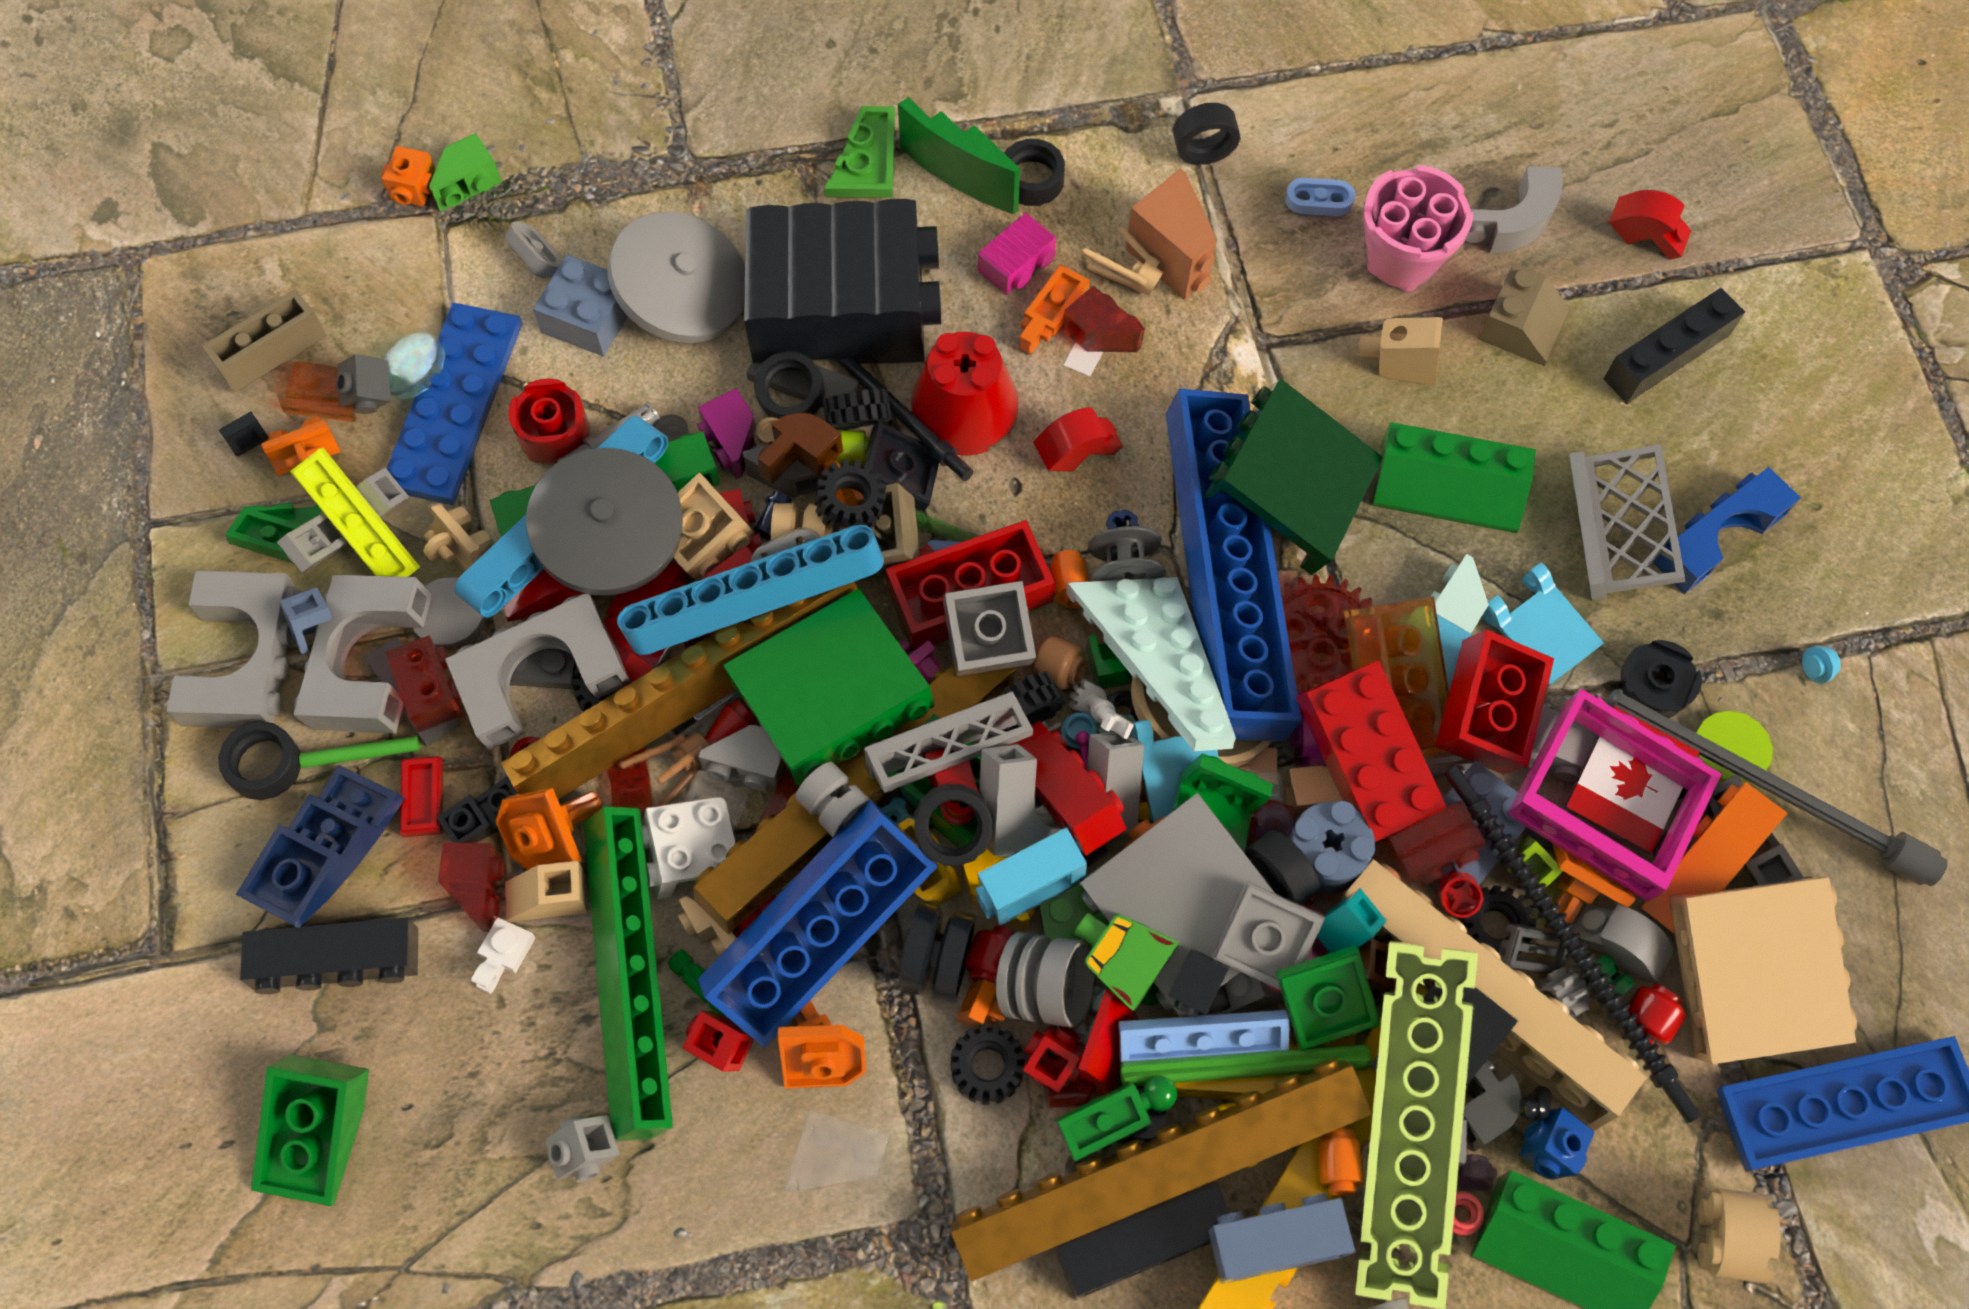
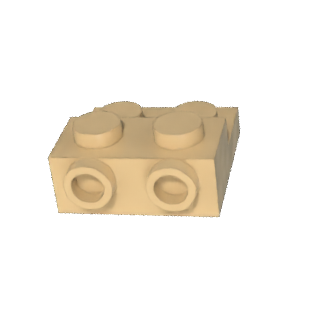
M700 472L678 492L682 507L683 532L678 550L673 557L696 581L705 577L731 553L734 554L745 545L748 546L750 543L749 536L754 532Z

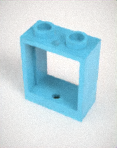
M1066 827L979 872L980 886L975 888L978 896L976 898L986 918L989 919L994 916L998 925L1001 926L1079 885L1086 878L1087 863Z

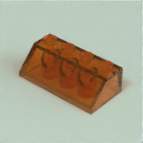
M1434 596L1345 610L1344 616L1353 670L1379 660L1423 756L1429 757L1447 753V751L1435 747L1449 689Z

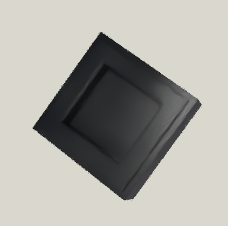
M252 411L219 429V432L237 457L268 440L267 434Z

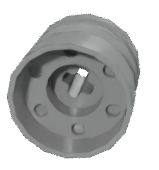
M1022 932L1012 935L1004 946L996 978L997 1001L1004 1017L1037 1022L1042 1018L1046 1024L1077 1028L1081 1025L1089 1012L1096 981V975L1084 963L1092 950L1090 944L1083 940L1061 937L1051 941L1049 937L1036 934L1034 936Z

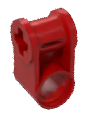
M945 748L923 753V758L932 761L941 758ZM970 760L927 776L932 788L944 784H963L979 793ZM947 801L939 805L943 818L948 823L956 826L967 824L975 816V812L968 805H966V808H961L959 803H953V801Z

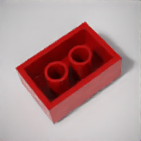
M1487 629L1464 639L1461 644L1435 747L1471 762L1476 760L1484 767L1503 775L1528 767L1554 658Z

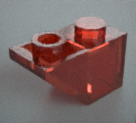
M1092 286L1064 310L1062 331L1087 352L1137 353L1142 347L1145 327L1142 326L1135 316L1126 313L1116 304L1111 296L1103 294L1095 286Z
M443 843L438 882L483 932H489L492 928V920L497 919L500 911V899L495 893L497 881H501L504 875L503 857L499 855L491 843Z

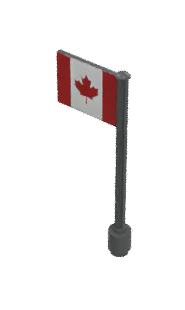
M1621 689L1613 691L1608 697L1607 705L1622 714L1634 717L1640 725L1655 734L1667 737L1675 746L1691 756L1697 757L1698 754L1880 851V855L1883 857L1882 865L1918 885L1926 884L1933 886L1944 875L1948 864L1947 859L1941 856L1939 850L1905 832H1901L1896 836H1887L1622 694L1623 690ZM1598 736L1563 809L1650 855L1654 851L1683 787Z

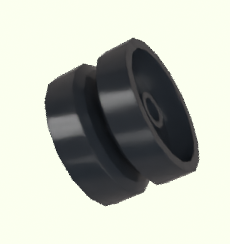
M920 902L905 938L901 956L898 990L919 995L926 988L932 971L934 972L932 982L934 999L955 1004L966 969L964 960L972 944L976 915L956 910L949 917L944 934H942L943 913L941 907Z

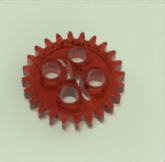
M1314 574L1312 584L1308 585L1302 577H1299L1298 588L1296 589L1288 583L1284 584L1285 596L1281 595L1287 632L1297 631L1302 635L1297 639L1288 638L1296 686L1302 680L1306 682V690H1310L1314 684L1321 685L1368 664V662L1377 661L1378 653L1375 650L1381 649L1382 639L1378 636L1382 635L1383 624L1376 623L1379 620V610L1369 611L1372 606V598L1359 600L1362 588L1358 587L1349 592L1347 590L1348 580L1346 579L1339 587L1335 586L1333 575L1328 577L1325 584L1320 583L1317 574ZM1319 605L1324 607L1326 611L1315 613L1309 608ZM1341 628H1351L1356 633L1346 636L1338 630ZM1338 649L1341 651H1347V653L1343 654L1340 651H1338ZM1322 653L1330 656L1331 660L1319 662L1313 656Z

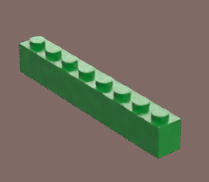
M603 806L583 823L610 1124L615 1141L651 1140L672 1129L673 1122L641 811L637 808Z

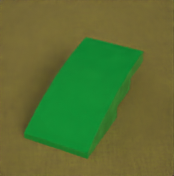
M909 97L898 103L900 148L924 169L962 193L1011 214H1015L1018 211L1020 168L975 125L963 132L942 111L930 118Z

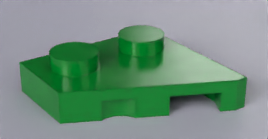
M293 503L276 504L272 507H265L263 505L243 507L225 536L231 545L293 563L277 542L287 533L312 520L323 511L317 504L316 507L294 508Z

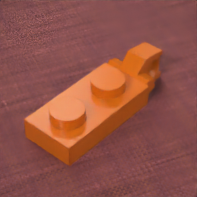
M1060 264L1024 313V320L1021 323V328L1024 331L1019 336V339H1021L1019 349L1031 355L1040 344L1041 339L1048 342L1054 337L1089 289L1090 279Z

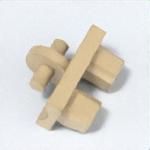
M440 503L431 507L430 512L434 519L429 526V531L424 535V538L428 541L423 550L424 554L431 561L443 558L446 563H450L454 560L465 572L492 547V539L484 530H480L472 535H468L465 532L471 529L472 519L463 506L448 511Z

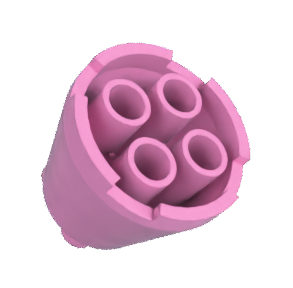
M1418 165L1417 169L1401 170L1394 173L1392 170H1389L1376 179L1368 191L1363 208L1368 271L1382 282L1398 287L1403 291H1413L1417 286L1425 283L1461 247L1469 233L1473 221V212H1471L1469 203L1463 194L1465 191L1463 186L1447 173L1422 165Z

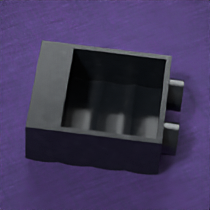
M886 199L874 203L868 201H845L832 205L825 203H803L790 207L762 205L746 209L744 323L752 362L763 363L773 354L784 351L800 352L812 360L924 355L923 326L942 325L939 281L921 282L920 270L939 269L937 226L918 227L916 200Z

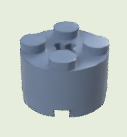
M1347 801L1323 802L1311 806L1298 818L1289 836L1311 863L1317 874L1320 885L1319 891L1326 894L1340 893L1349 889L1366 869L1375 853V839L1372 828L1369 829L1361 813ZM1323 844H1327L1328 846H1332V847H1328V848L1325 849V847L1323 846Z

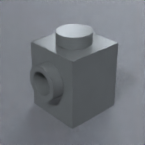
M354 354L339 363L335 382L336 391L339 393V406L354 408L356 413L371 414L375 413L379 407L391 401L389 360Z

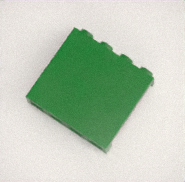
M859 588L723 665L732 687L738 696L741 695L790 769L797 786H800L821 765L827 762L837 764L842 760L846 761L855 757L864 747L876 740L886 739L895 729L911 720L922 718L929 709L935 707L929 684Z

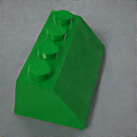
M1390 422L1381 443L1380 455L1383 456V459L1377 469L1372 506L1518 533L1533 480L1536 449Z
M1510 1170L1497 1179L1470 1257L1582 1309H1650L1664 1285L1676 1245Z

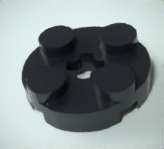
M1655 640L1650 644L1639 645L1634 648L1625 659L1621 668V690H1623L1622 694L1661 715L1674 717L1680 711L1687 708L1697 697L1702 685V676L1700 669L1698 672L1696 671L1694 664L1691 662L1694 658L1685 648L1670 641ZM1659 670L1663 671L1665 679L1670 684L1661 685L1657 683L1652 674L1656 675Z

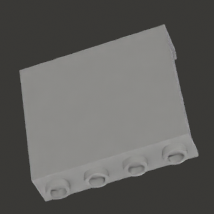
M1198 793L1080 882L1085 889L1080 895L1094 914L1101 911L1110 923L1114 916L1120 913L1180 942V945L1154 982L1160 989L1155 994L1158 1001L1169 1014L1176 1011L1180 1017L1185 1013L1173 1006L1176 999L1168 996L1189 950L1193 948L1211 957L1246 881L1273 893L1275 892ZM1230 967L1221 986L1240 973V971Z

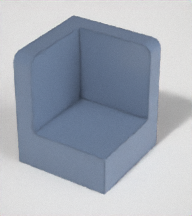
M317 587L279 600L292 638L301 655L309 653L304 636L314 633L318 624L332 620L329 608Z

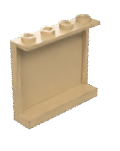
M1808 875L1804 876L1805 879L1698 895L1678 894L1669 896L1695 1059L1710 1064H1718L1856 1043L1854 1030L1857 1027V1018L1854 1010L1850 1007L1848 994L1850 976L1843 964L1841 948L1843 947L1844 938L1840 927L1837 925L1834 908L1837 904V895L1834 887L1830 884V877Z

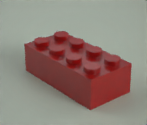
M1027 520L885 569L887 590L913 652L928 640L932 645L949 640L943 607L945 593L1023 581L1028 611L1050 604L1054 599V579Z
M1379 660L1365 664L1295 696L1342 800L1352 804L1361 813L1369 829L1372 828L1375 842L1447 809Z

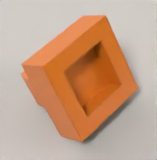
M985 979L971 983L956 1021L968 1027L981 1025L984 1020L996 1024L997 1021L1003 1022L1005 1017L999 1009L998 1001L993 999L996 994V985Z

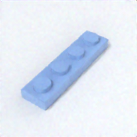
M1286 1010L1118 1022L1120 1063L1125 1061L1289 1050V1017Z

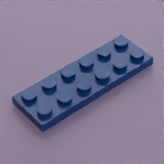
M452 302L386 468L408 496L449 505L455 504L523 323L520 316Z
M1955 1036L1740 1082L1716 1089L1745 1172L1969 1123V1069Z

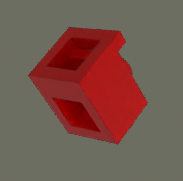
M700 1011L690 1021L686 1029L687 1039L682 1049L722 1072L739 1071L754 1039L737 1024L717 1014L715 1011ZM722 1032L724 1034L718 1044L717 1037Z

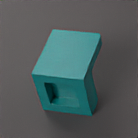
M1360 888L1324 913L1325 919L1317 937L1330 953L1354 945L1358 948L1373 938L1387 920Z

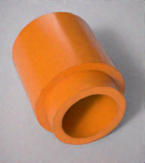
M1075 550L1058 552L1052 557L1050 573L1055 582L1054 599L1058 604L1066 608L1080 607L1081 605L1077 601L1072 602L1066 595L1067 583L1090 582L1086 561L1082 558L1081 553Z
M1339 1128L1322 1135L1321 1141L1317 1143L1320 1186L1329 1189L1330 1195L1350 1196L1356 1194V1188L1364 1185L1361 1142L1356 1140V1132L1354 1130Z

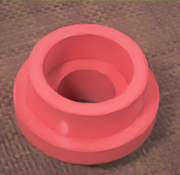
M1456 1192L1455 1208L1457 1206L1463 1207L1468 1213V1219L1466 1222H1461L1455 1217L1454 1213L1452 1233L1460 1236L1471 1235L1478 1231L1483 1224L1484 1210L1482 1204L1474 1195L1468 1192Z

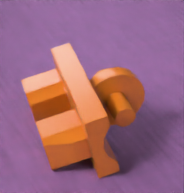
M317 416L304 420L302 428L290 433L278 430L268 435V441L261 443L263 451L269 458L277 476L290 472L320 448H324L330 456L341 452L325 419L320 420Z

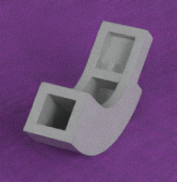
M1527 166L1518 186L1519 204L1505 210L1471 209L1473 221L1465 241L1470 243L1489 242V254L1514 251L1533 242L1546 229L1562 193V169L1559 167Z
M386 468L369 476L356 486L357 490L381 519L409 498ZM323 512L287 533L277 542L285 551L287 557L301 572L312 566H317L349 544Z

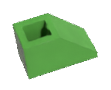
M474 133L444 148L429 188L441 212L460 204L472 196L490 190L493 186L502 183L495 161L477 133Z

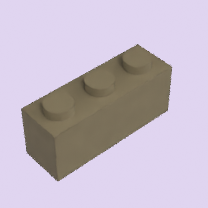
M294 289L201 347L232 391L236 393L327 335L314 311L299 292Z

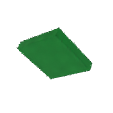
M1356 945L1275 971L1300 1051L1381 1025L1361 955Z

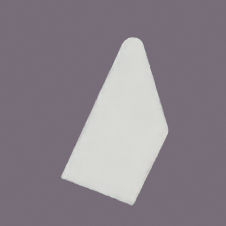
M1086 322L1063 366L1091 376L1103 354L1101 343L1092 322Z

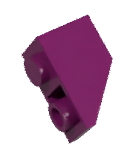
M737 388L698 407L701 422L697 423L699 432L703 431L707 443L712 441L717 448L714 454L722 469L726 470L729 468L737 480L743 477L746 466L742 451L750 450L753 447V434L756 424L753 413Z

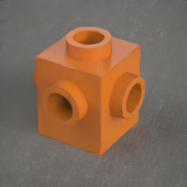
M396 146L389 163L383 167L381 179L391 200L403 205L413 204L423 207L428 195L432 194L429 185L436 169L429 152Z

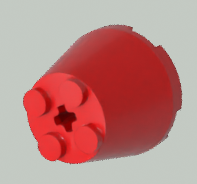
M974 332L944 333L940 335L928 355L911 395V412L938 438L947 440L956 448L957 455L969 456L987 452L988 447L999 442L1007 434L1010 435L1018 416V393L1016 386L996 347L994 339L988 335H980Z

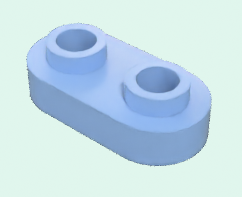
M1298 178L1288 185L1285 202L1291 211L1298 214L1343 216L1351 211L1356 194L1354 188L1342 180Z

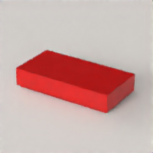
M441 756L401 759L400 795L405 799L400 805L399 833L403 838L443 834V827L437 819L443 813L444 760Z

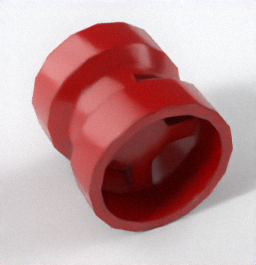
M1459 870L1447 873L1440 880L1438 896L1448 913L1458 918H1467L1478 912L1483 903V892L1473 876Z

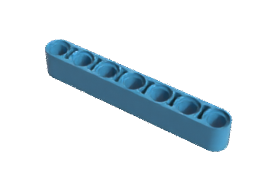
M633 416L626 420L598 448L627 450L656 463L667 449L668 438L640 416ZM526 515L472 564L455 584V594L483 617H491L498 613L543 570L529 542L526 529Z
M866 525L852 526L631 604L620 612L617 617V624L633 652L640 655L651 654L871 576L882 568L884 557L874 532L870 527Z

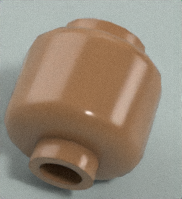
M1049 636L1041 644L1037 643L1034 646L1036 659L1031 664L1033 676L1037 672H1048L1060 691H1067L1073 686L1079 685L1081 678L1085 677L1088 670V659L1085 658V652L1079 644L1059 636Z

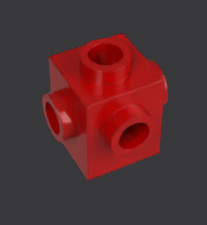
M1049 1024L1044 1033L1036 1030L1027 1043L1024 1052L1028 1053L1029 1057L1023 1071L1028 1073L1038 1084L1050 1087L1059 1093L1067 1079L1074 1082L1078 1077V1067L1085 1044L1080 1041V1036L1071 1028L1057 1027L1056 1025ZM1051 1050L1054 1051L1055 1053L1059 1054L1060 1056L1054 1055V1054L1051 1052Z

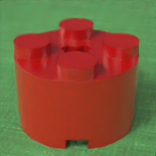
M539 379L524 386L525 390L517 398L514 396L509 405L508 416L518 443L528 459L534 463L556 464L557 459L564 457L584 443L583 439L590 435V424L581 398L575 390L566 386L565 382L557 379Z

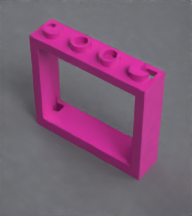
M1580 689L1564 704L1507 815L1644 900L1650 901L1667 890L1721 777V773L1703 763V759L1691 756L1678 748L1667 737L1657 735L1640 725L1634 717L1622 714L1607 705L1599 696L1596 698ZM1573 721L1688 790L1653 864L1536 793Z

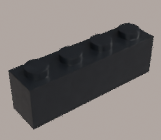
M1720 287L1617 355L1603 380L1628 404L1730 336L1745 314V311Z
M406 917L303 926L300 928L243 932L240 980L258 994H275L280 992V987L296 986V989L304 991L318 990L325 983H337V985L343 987H356L362 985L363 980L379 979L382 983L403 982L405 976L418 975L419 928Z
M1214 1180L1058 1245L1056 1253L1074 1299L1078 1300L1211 1244L1208 1231L1214 1225H1218L1217 1217L1230 1214L1218 1184Z

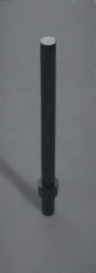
M854 358L835 359L866 390H887ZM887 390L891 413L932 451L931 456L941 466H948L963 481L970 479L974 471L957 455V449L947 440L938 438Z

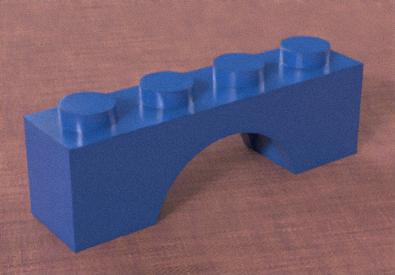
M1767 467L1757 476L1751 472L1737 484L1735 488L1738 491L1732 495L1728 492L1723 493L1711 504L1710 508L1712 511L1706 515L1699 512L1686 523L1684 527L1687 530L1678 535L1685 582L1674 583L1684 594L1707 578L1723 560V555L1718 545V531L1729 527H1743L1763 534L1785 517L1801 499L1770 467ZM1669 542L1665 548L1671 551V545ZM1659 554L1653 562L1663 573L1675 572L1674 562L1662 554Z

